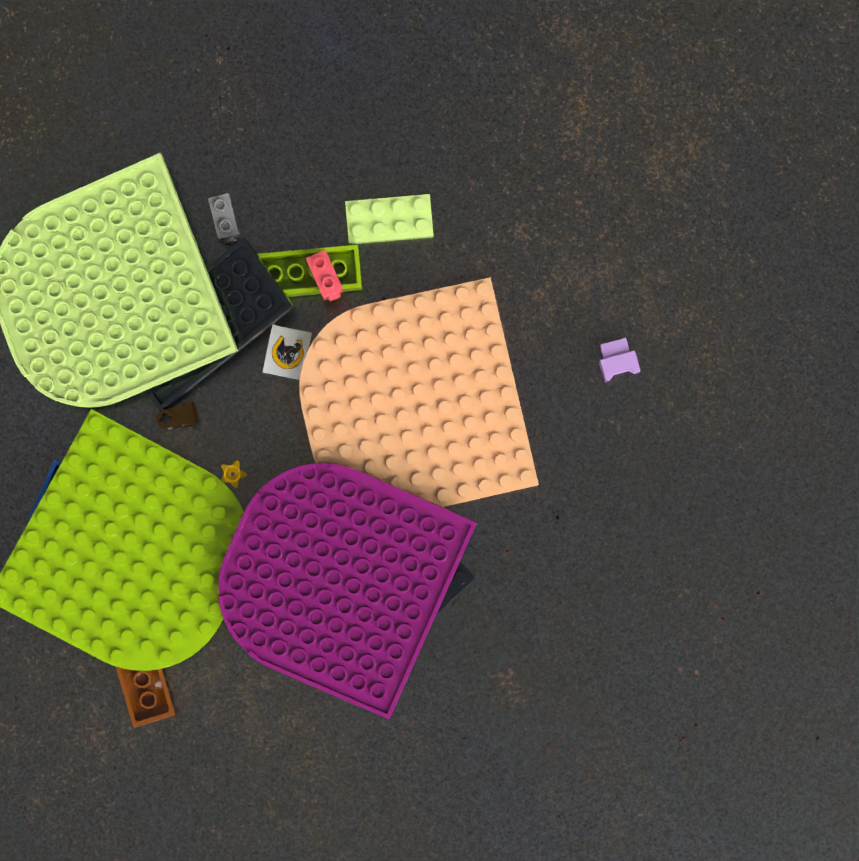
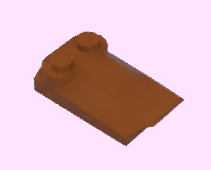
M116 667L133 728L175 715L162 669L136 671Z

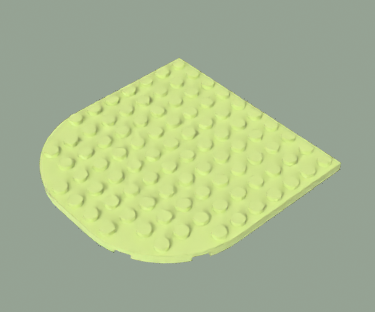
M161 153L35 208L26 214L13 230H10L0 247V325L20 372L38 391L55 401L88 408L111 405L238 351Z

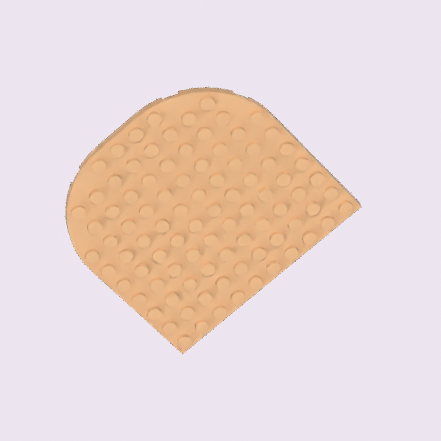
M491 277L355 307L333 319L313 340L302 364L299 397L315 463H336L349 466L442 507L539 485Z

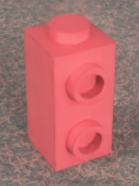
M326 250L307 257L306 261L323 299L333 301L341 297L340 293L344 291Z

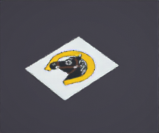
M272 325L263 373L300 380L302 364L309 349L312 333Z

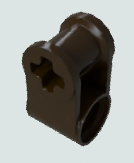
M194 402L163 409L156 416L157 424L164 430L188 427L199 423ZM167 414L168 417H172V420H169L168 425H165L164 422H160V420L164 419L163 415Z

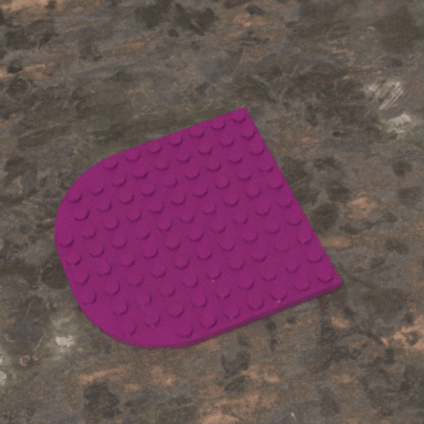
M310 463L291 468L272 478L255 494L240 520L225 554L219 575V603L223 619L235 641L261 664L390 719L477 522L349 466L336 463Z

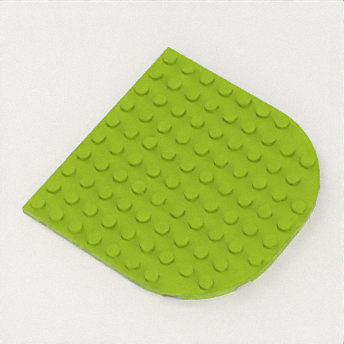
M91 409L0 573V607L110 665L136 671L158 670L173 666L188 659L207 644L223 621L219 603V575L225 554L244 514V510L233 492L215 475Z

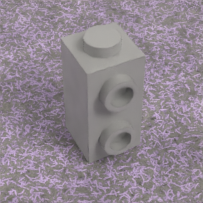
M229 193L208 198L219 242H224V244L236 242V238H240V233Z

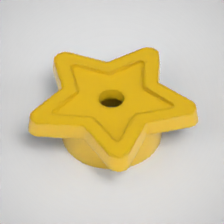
M238 460L232 465H221L224 472L221 481L223 483L230 482L234 488L238 487L239 479L247 476V473L240 470Z

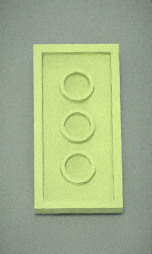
M430 194L345 201L349 245L434 237Z

